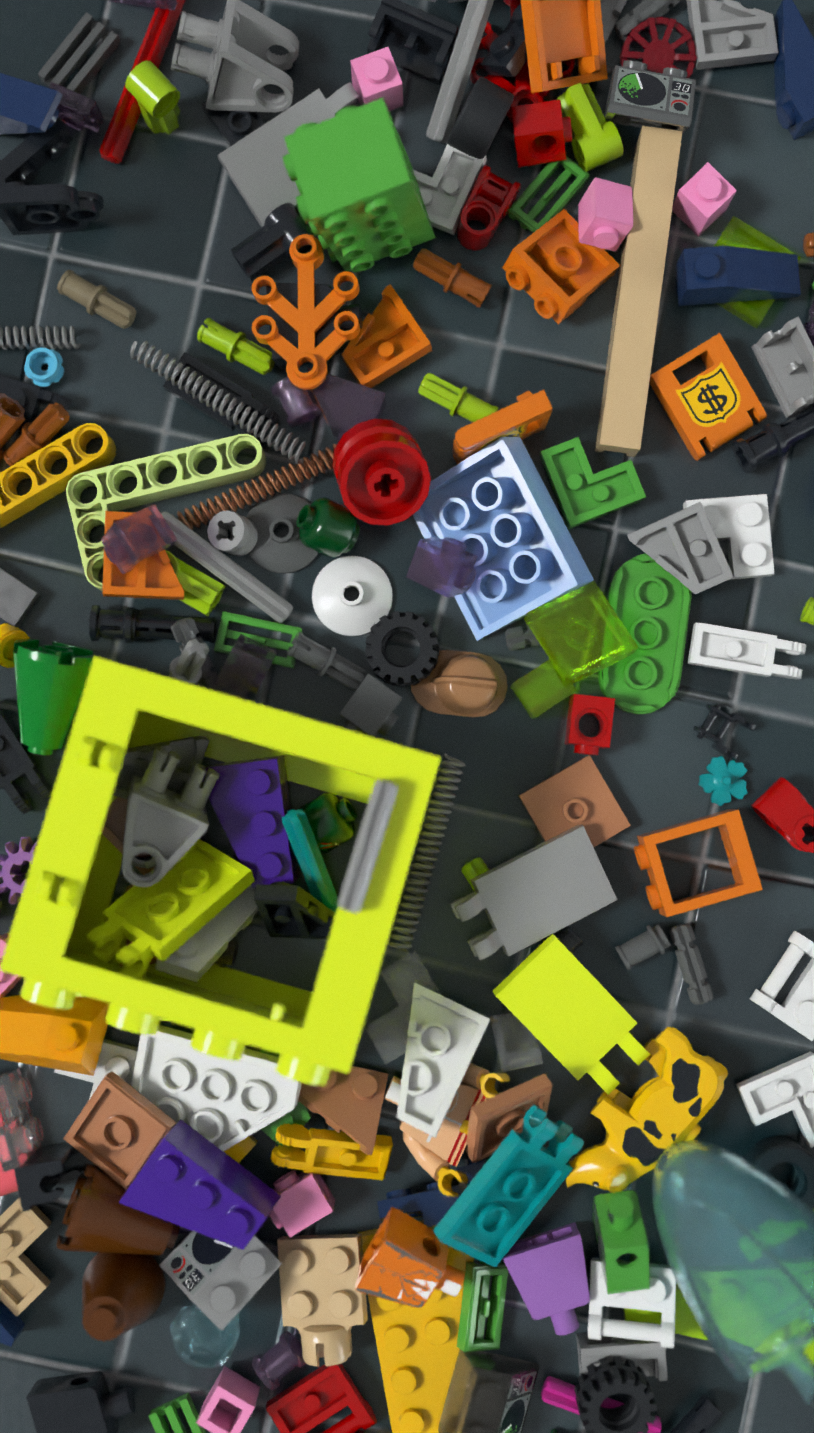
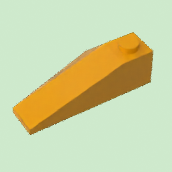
M20 995L1 998L0 1059L94 1076L108 1027L105 1018L110 1003L91 997L76 996L72 1009L65 1010L35 1004L22 998Z

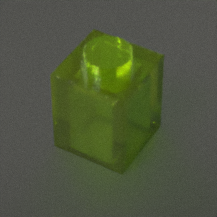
M553 656L512 683L510 687L533 720L577 691L572 684L577 681V678L564 660L558 663Z

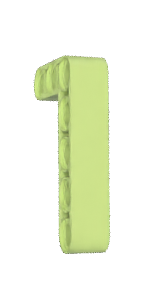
M238 434L74 475L68 481L66 496L87 580L94 587L102 591L103 583L99 580V571L103 567L104 539L98 543H91L89 535L95 526L105 525V511H120L257 477L264 471L266 466V455L260 442L252 435ZM251 448L257 452L255 460L250 464L242 465L236 462L238 453L243 449ZM213 458L217 460V465L213 472L209 474L197 472V467L203 459ZM167 467L176 468L177 475L171 483L161 484L158 482L159 474L163 469ZM125 478H137L136 488L128 494L120 493L119 486ZM89 486L97 487L96 498L90 503H81L80 496L82 491Z

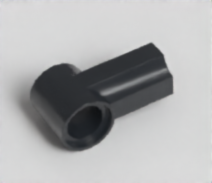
M285 203L275 208L266 217L264 226L232 248L231 253L245 275L251 281H254L286 257L291 259L289 253L290 244L297 236L302 234L314 236L309 225L304 222L292 203ZM305 245L298 252L305 254L312 246Z

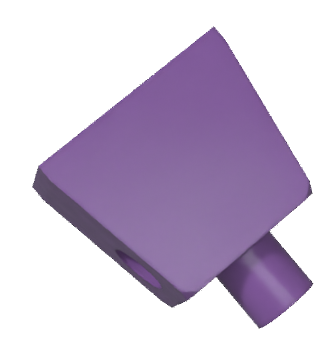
M574 1222L517 1240L504 1256V1262L533 1320L550 1316L557 1335L573 1333L579 1328L574 1308L590 1302L582 1239L576 1223Z

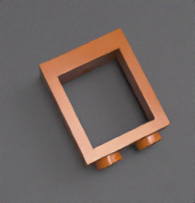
M739 809L724 810L637 836L639 845L634 846L635 857L640 870L647 869L651 885L645 887L648 901L652 910L658 909L659 913L665 917L763 890ZM718 826L735 884L673 901L656 844Z

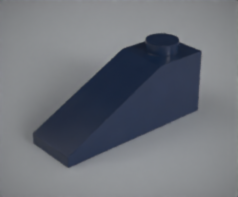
M782 0L774 17L778 54L774 60L775 106L780 125L784 129H788L795 140L814 130V38L794 1Z
M731 246L683 249L675 266L678 306L793 298L801 295L798 257L796 254Z

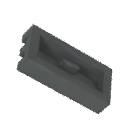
M86 12L38 72L40 80L51 89L63 94L62 97L73 105L121 44L119 37L113 31H107L105 25L101 22H95L93 17ZM99 39H103L104 41L93 53V55L89 58V60L78 72V74L67 86V88L64 87L63 85L65 84V82L69 79L73 72L76 69H79L80 66L84 63V61L87 59L86 56L95 46V44L99 41Z

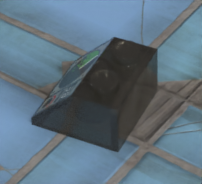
M459 1349L438 1426L439 1433H522L540 1367L538 1363L484 1351L463 1352Z

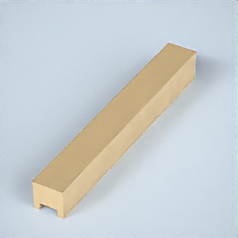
M642 126L636 144L630 186L632 187L633 227L623 240L595 452L603 453L605 450L627 453V456L635 457L641 449L683 131Z

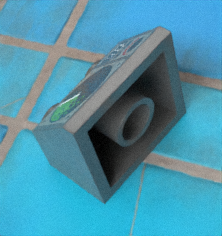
M625 60L623 66L615 65L604 112V119L607 122L612 121L614 124L640 129L642 126L679 130L683 131L682 134L690 128L696 80L687 78V71L676 68H664L663 74L647 71V64L631 60Z

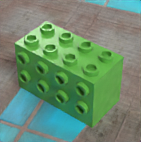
M384 98L360 107H345L339 110L333 118L320 123H305L296 128L293 134L284 137L289 154L282 157L291 181L296 182L300 195L296 196V201L305 223L309 222L314 236H318L323 249H327L331 261L338 260L345 271H365L375 264L374 261L387 256L391 258L404 256L412 251L413 246L436 238L412 164Z

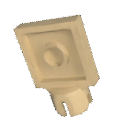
M362 1234L282 1236L277 1242L278 1258L282 1263L279 1267L283 1326H292L298 1329L301 1334L302 1358L307 1365L319 1367V1358L322 1357L325 1359V1366L344 1363L352 1354V1326L364 1325L368 1320L366 1294L355 1290L363 1255Z

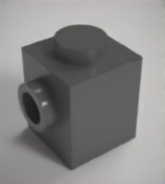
M368 673L339 713L347 719L343 727L349 731L363 735L367 734L373 738L378 733L386 736L399 718L393 712L402 701V697Z

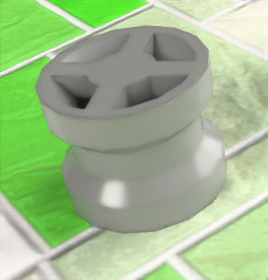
M229 510L221 511L214 515L207 529L211 545L220 551L235 556H243L251 552L258 539V530L254 522ZM228 529L231 532L230 539L227 538Z

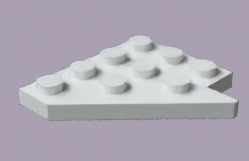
M159 1025L155 1035H140L131 1086L175 1122L178 1123L180 1120H183L222 1151L227 1150L289 1113L298 1104L302 1082L287 1078L276 1071L279 1059L277 1056L245 1048L241 1060H227L214 1057L191 1047L193 1034Z

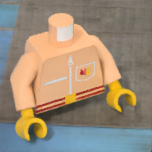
M470 1063L436 1138L400 1121L399 1128L403 1131L402 1139L417 1163L438 1181L439 1190L446 1196L459 1197L458 1193L454 1192L451 1188V1181L454 1177L462 1183H468L466 1173L450 1169V1164L457 1167L467 1145L466 1140L471 1106L500 1094L495 1089L496 1080L510 1082V1077L506 1073H490L487 1069ZM393 1076L384 1096L385 1100L396 1105L399 1102L401 1079Z

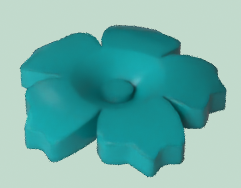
M723 756L713 757L706 766L710 774L699 775L698 785L703 788L705 793L712 792L711 803H715L718 806L730 803L731 796L736 799H743L744 795L748 793L746 789L747 782L739 779L747 772L743 762L737 763L731 760L726 765Z

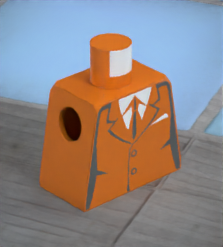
M391 1207L362 1255L355 1290L407 1306L420 1308L424 1306L434 1289L454 1297L457 1296L464 1280V1271L446 1264L449 1246L440 1242L432 1228L399 1209Z

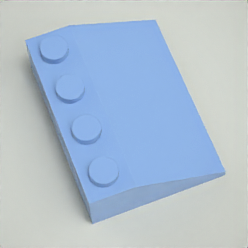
M500 437L430 482L426 500L420 509L413 514L477 641L594 581L520 437Z

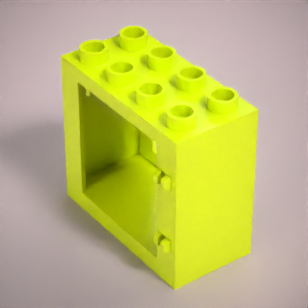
M94 656L2 958L0 971L25 978L20 996L35 1004L68 1010L72 1009L76 996L91 997L108 1002L110 1005L105 1021L126 1031L155 1035L157 1034L160 1021H172L195 1028L190 1044L191 1047L214 1057L227 1060H241L245 1045H253L280 1053L276 1071L298 1082L324 1086L327 1084L331 1069L349 1074L441 757ZM194 736H204L209 740L205 757L228 763L284 755L288 781L366 804L369 803L377 779H383L398 785L399 790L362 909L359 913H352L338 907L313 992L214 963L197 982L156 970V964H149L144 976L138 979L121 974V970L126 966L120 967L115 956L110 961L104 963L93 955L92 951L97 946L89 942L87 936L94 928L105 923L102 912L111 905L122 869L123 854L102 834V829L109 806L117 798V796H113L127 748ZM127 938L122 940L118 952L126 946Z

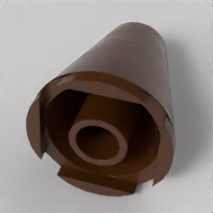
M87 1163L84 1165L83 1171L87 1179L78 1177L62 1221V1224L68 1225L65 1233L67 1237L58 1236L57 1249L77 1252L162 1255L166 1248L172 1249L174 1247L180 1229L179 1225L118 1203L126 1190L96 1166Z
M98 1253L91 1259L82 1279V1322L85 1331L92 1338L100 1341L112 1340L146 1322L157 1311L164 1297L166 1280L163 1269H160L154 1259V1255Z

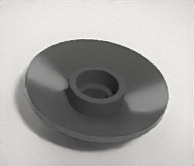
M281 493L274 494L273 496L270 495L253 506L247 518L254 522L258 530V539L255 547L248 554L256 564L273 573L288 574L305 568L316 558L319 552L303 545L299 536L300 528L296 525L299 512L305 505H311L309 502L296 495ZM280 524H285L289 527V533L284 538H279L274 534L275 528Z

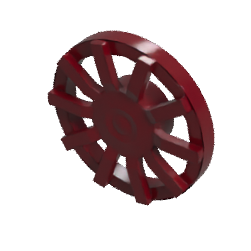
M667 17L647 18V20L635 26L625 39L620 55V65L623 66V62L628 59H641L642 63L648 65L647 71L663 74L664 68L678 69L673 65L674 61L689 62L686 70L688 72L687 78H690L697 59L695 43L690 32L681 23L677 22L676 19ZM656 25L667 26L662 40L658 39ZM648 27L652 40L650 43L638 34ZM674 29L682 37L670 44L668 40ZM633 39L644 48L643 52L628 51ZM686 42L689 54H675L674 50Z

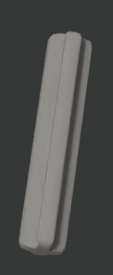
M383 779L375 781L338 900V907L345 911L359 913L362 909L399 790L398 785Z

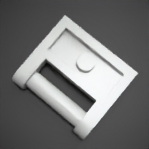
M793 931L787 940L791 944L760 991L755 989L749 999L813 1041L814 943L802 934ZM804 953L811 957V960L781 1005L774 1001L775 997Z
M592 1258L590 1267L588 1339L602 1340V1336L661 1342V1347L674 1348L676 1266L649 1263L650 1289L607 1295L600 1258ZM617 1260V1262L622 1264L631 1263L630 1261ZM603 1306L662 1312L661 1324L606 1319L603 1318Z

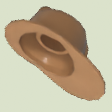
M440 650L438 663L430 673L431 675L427 679L421 680L419 684L411 685V692L416 701L426 710L438 714L464 717H483L496 711L503 703L508 689L506 675L501 665L492 657L480 653Z

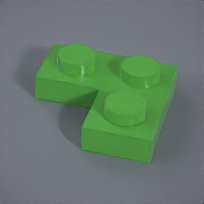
M579 437L545 449L539 454L569 529L641 502L646 498L632 460L593 474Z

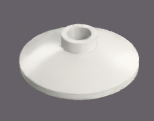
M345 556L333 560L319 572L312 589V603L318 618L328 629L344 636H360L370 633V628L373 624H377L380 621L379 618L384 615L388 616L392 605V587L386 573L375 562L360 556ZM355 587L359 590V597L355 601H348L344 598V592L347 588Z

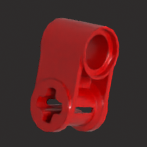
M485 165L460 215L457 237L461 245L466 249L475 251L485 248L490 243L503 217H506L508 210L512 207L521 188V183L516 181L512 184L492 173L490 166ZM473 220L480 221L485 225L486 229L474 230L469 227L468 222Z
M780 777L751 807L764 822L777 831L793 848L803 852L814 853V842L802 841V838L805 836L802 827L814 826V808L798 789L785 778Z

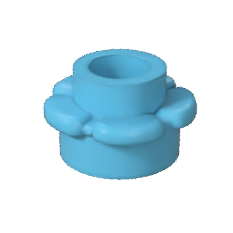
M36 348L26 357L24 365L25 374L28 378L33 379L35 385L49 387L52 382L57 383L63 377V358L53 349ZM44 364L48 365V369L46 371H42L41 369L42 365Z

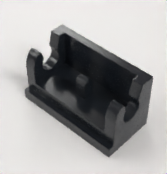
M381 0V5L368 33L371 36V40L367 47V54L389 47L397 67L439 85L446 72L455 45L458 26L402 1Z
M68 1142L36 1148L14 1168L22 1212L31 1210L36 1204L58 1199L63 1194L64 1188H55L54 1190L52 1188L57 1183L75 1179L82 1172L81 1168H73L70 1171L64 1170V1163L71 1156L79 1153Z

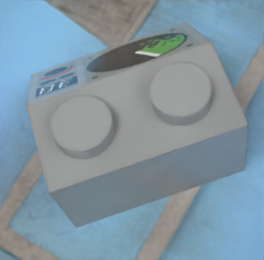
M191 1230L159 1266L222 1331L282 1263L255 1235L245 1249L242 1250Z

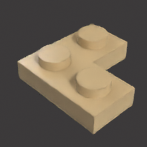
M20 1198L0 1216V1300L16 1317L51 1283L23 1252L52 1222L36 1205L31 1210L22 1212Z

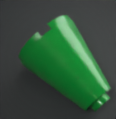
M36 639L14 641L13 658L20 740L22 744L28 746L29 752L38 755H52L54 749L62 748L80 705L94 656L98 657L97 654L93 655V651L80 646L52 641V645L40 646L39 640Z

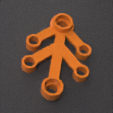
M302 234L291 242L289 248L292 262L298 269V309L278 292L275 281L269 276L256 278L251 287L258 303L268 305L298 333V349L279 334L274 319L268 315H261L253 321L252 332L258 342L268 344L287 362L286 373L290 382L295 387L302 390H311L324 382L328 373L327 361L347 340H352L358 336L360 324L353 312L343 311L334 319L335 330L317 347H315V333L346 301L357 297L360 287L358 279L353 273L348 271L341 272L334 279V289L315 307V270L323 263L324 252L320 241L315 236ZM305 245L312 246L311 251L306 254L298 252ZM349 281L354 284L352 289L348 291L339 289L344 282ZM263 286L272 287L267 295H260L258 292ZM345 321H352L354 323L353 328L348 331L341 330L340 326ZM263 325L272 326V330L266 335H261L258 332ZM310 362L314 364L310 372L302 373L299 371L303 363Z

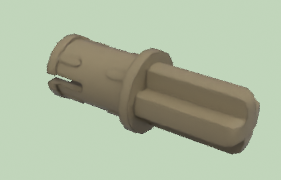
M72 270L65 271L57 286L58 293L86 307L88 314H98L122 329H127L133 324L137 314L135 308L108 293L106 286H96L75 274Z

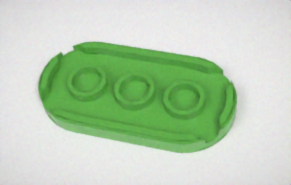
M646 553L625 562L616 571L611 580L598 668L599 685L604 696L615 698L614 707L636 715L648 714L665 706L679 688L692 591Z

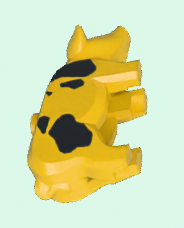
M666 1027L655 1039H650L644 1045V1048L650 1054L645 1060L652 1065L658 1076L640 1086L632 1098L616 1088L609 1095L603 1091L597 1098V1104L590 1113L601 1120L606 1129V1136L602 1143L584 1149L569 1162L573 1170L565 1179L567 1188L574 1184L585 1183L612 1193L624 1191L633 1181L659 1166L680 1143L685 1147L689 1145L701 1131V1127L697 1123L721 1096L724 1089V1080L728 1075L726 1067L708 1055L702 1056L693 1051L688 1038L676 1028Z

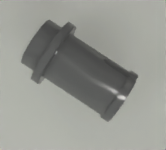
M659 924L652 928L650 925L646 926L647 931L615 947L627 970L632 969L633 966L659 952L661 955H664V949L671 946Z

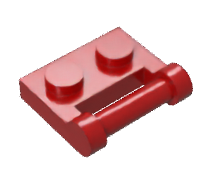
M342 1363L334 1366L322 1365L267 1401L265 1408L280 1433H306L346 1406H349L352 1413L322 1433H354L360 1428L367 1430L377 1423L374 1411L369 1403L363 1399Z

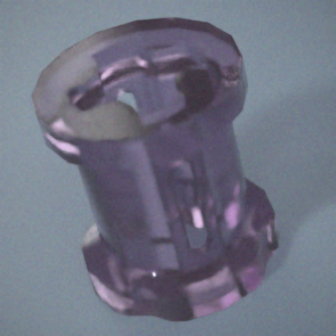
M288 377L276 383L271 389L273 396L279 397L289 416L286 421L291 427L303 425L314 419L321 412L319 406L313 404L307 390L295 387Z
M288 1331L283 1332L279 1336V1342L264 1355H256L252 1361L257 1376L270 1390H276L280 1386L281 1379L296 1366L303 1367L306 1364L302 1358V1345Z

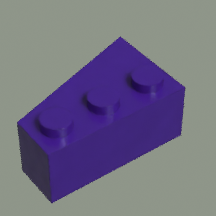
M284 755L205 765L204 770H206V773L211 768L220 774L210 793L209 800L240 863L252 870L255 880L251 884L252 888H256V884L270 885L277 881L294 883L300 877V868L282 823V817L287 814V811L291 810Z
M180 1120L161 1140L118 1203L244 1250L275 1207L281 1195L183 1120Z

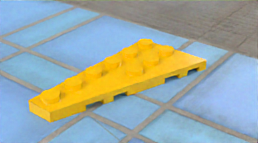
M378 1229L358 1232V1234H362L363 1254ZM449 1246L446 1264L464 1271L465 1279L466 1262H473L474 1257ZM464 1280L457 1296L454 1297L434 1289L424 1306L420 1308L368 1295L392 1433H450L461 1350L457 1347Z

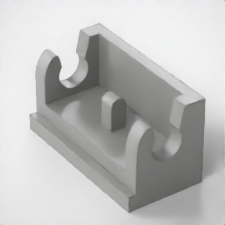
M798 316L788 321L780 330L774 333L772 330L768 331L751 347L786 418L814 406V347Z
M576 1333L579 1375L581 1373L587 1375V1367L592 1363L596 1367L599 1366V1359L606 1358L607 1362H612L614 1356L621 1357L623 1363L627 1359L634 1361L635 1366H640L647 1377L655 1376L658 1378V1381H667L666 1348L661 1347V1342L602 1336V1340L588 1339V1333Z

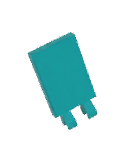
M536 1105L531 1106L525 1113L521 1134L513 1129L433 1232L440 1242L496 1268L573 1170L568 1161L581 1150L584 1140L573 1133L568 1136L573 1129L570 1125L561 1120L554 1123L545 1118L547 1113ZM549 1140L548 1147H543L545 1142Z

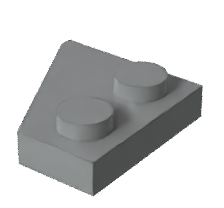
M686 0L690 32L696 48V70L775 60L778 54L773 14L757 8H745L741 3L734 0H724L723 3L716 0Z

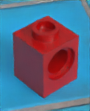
M560 99L512 107L518 167L566 160L565 143L572 142L573 138L570 116L562 117Z
M582 694L571 695L569 698L564 744L574 745V753L598 756L599 748H610L615 698ZM585 714L594 716L599 722V731L594 737L583 735L579 729V720Z

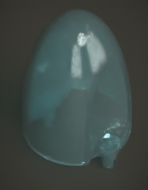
M696 1140L676 1142L670 1145L658 1158L653 1171L651 1186L652 1204L659 1237L670 1269L694 1318L736 1382L747 1381L761 1371L766 1373L773 1368H782L803 1396L806 1404L813 1403L814 1365L804 1353V1349L814 1341V1210L766 1170L725 1147Z

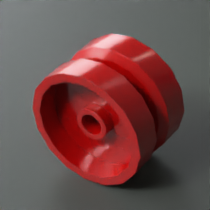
M374 418L357 423L342 435L334 449L332 466L344 505L356 518L371 525H392L408 519L420 509L426 500L431 482L427 462L421 453L417 440L406 427L397 422Z

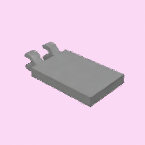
M351 82L342 86L327 99H325L321 90L317 89L218 154L219 161L261 227L264 226L266 217L278 206L285 203H292L295 207L298 206L296 196H299L300 192L296 182L291 181L282 157L289 154L284 137L293 134L296 128L305 123H320L333 118L339 110L356 103L359 95Z
M577 825L470 879L475 891L450 903L456 919L460 918L462 922L473 918L483 909L485 910L493 928L467 941L475 957L478 956L481 960L495 953L500 947H502L506 955L511 956L617 901V897L584 826Z

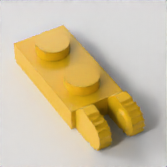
M284 1123L277 1127L275 1136L277 1138L276 1141L283 1145L273 1148L270 1159L278 1167L303 1170V1173L313 1172L314 1174L383 1180L388 1168L393 1142L392 1136L376 1135L373 1153L368 1155L362 1152L360 1145L343 1131L338 1133L336 1130L310 1128L308 1130L301 1124L291 1125Z

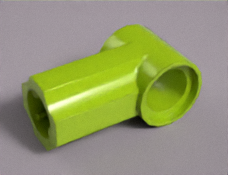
M150 60L141 62L129 73L125 82V88L136 98L149 129L155 134L162 132L170 135L179 127L178 115L180 110L178 102L180 92Z
M589 83L575 84L557 97V100L560 99L562 117L570 116L572 149L578 165L583 170L588 172L623 155V144L620 134L612 121L607 122L604 119V115Z
M166 551L170 562L173 564V570L184 589V600L180 601L209 616L220 601L226 586L176 558L171 552Z

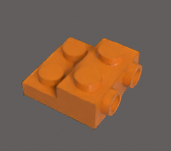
M563 209L514 247L502 268L506 271V279L510 286L516 290L523 289L534 300V307L537 313L545 319L552 318L559 325L581 307L591 293L611 278L620 267V264L605 249L579 243L578 222Z

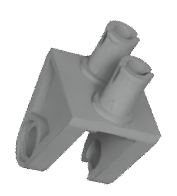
M227 0L223 18H220L219 22L182 11L177 40L192 42L213 50L209 53L175 43L171 70L206 80V84H209L206 102L207 109L281 112L290 107L293 101V81L283 70L292 68L293 62H295L299 53V41L292 31L240 0ZM280 45L285 47L289 53L282 56L276 55L269 50V47ZM269 84L277 85L284 90V93L271 94L263 87Z
M162 747L155 748L154 755L143 778L133 775L129 786L122 871L128 882L139 887H148L159 882L206 832L209 822L205 804L216 781L220 777V774L215 770L209 768L206 773L204 765L195 764L182 795L166 789L181 757L170 751L165 764L162 766L167 755L165 753L166 749ZM140 853H148L152 856L148 858H140L136 855ZM131 864L146 869L155 868L153 871L146 873V875H140L134 872Z

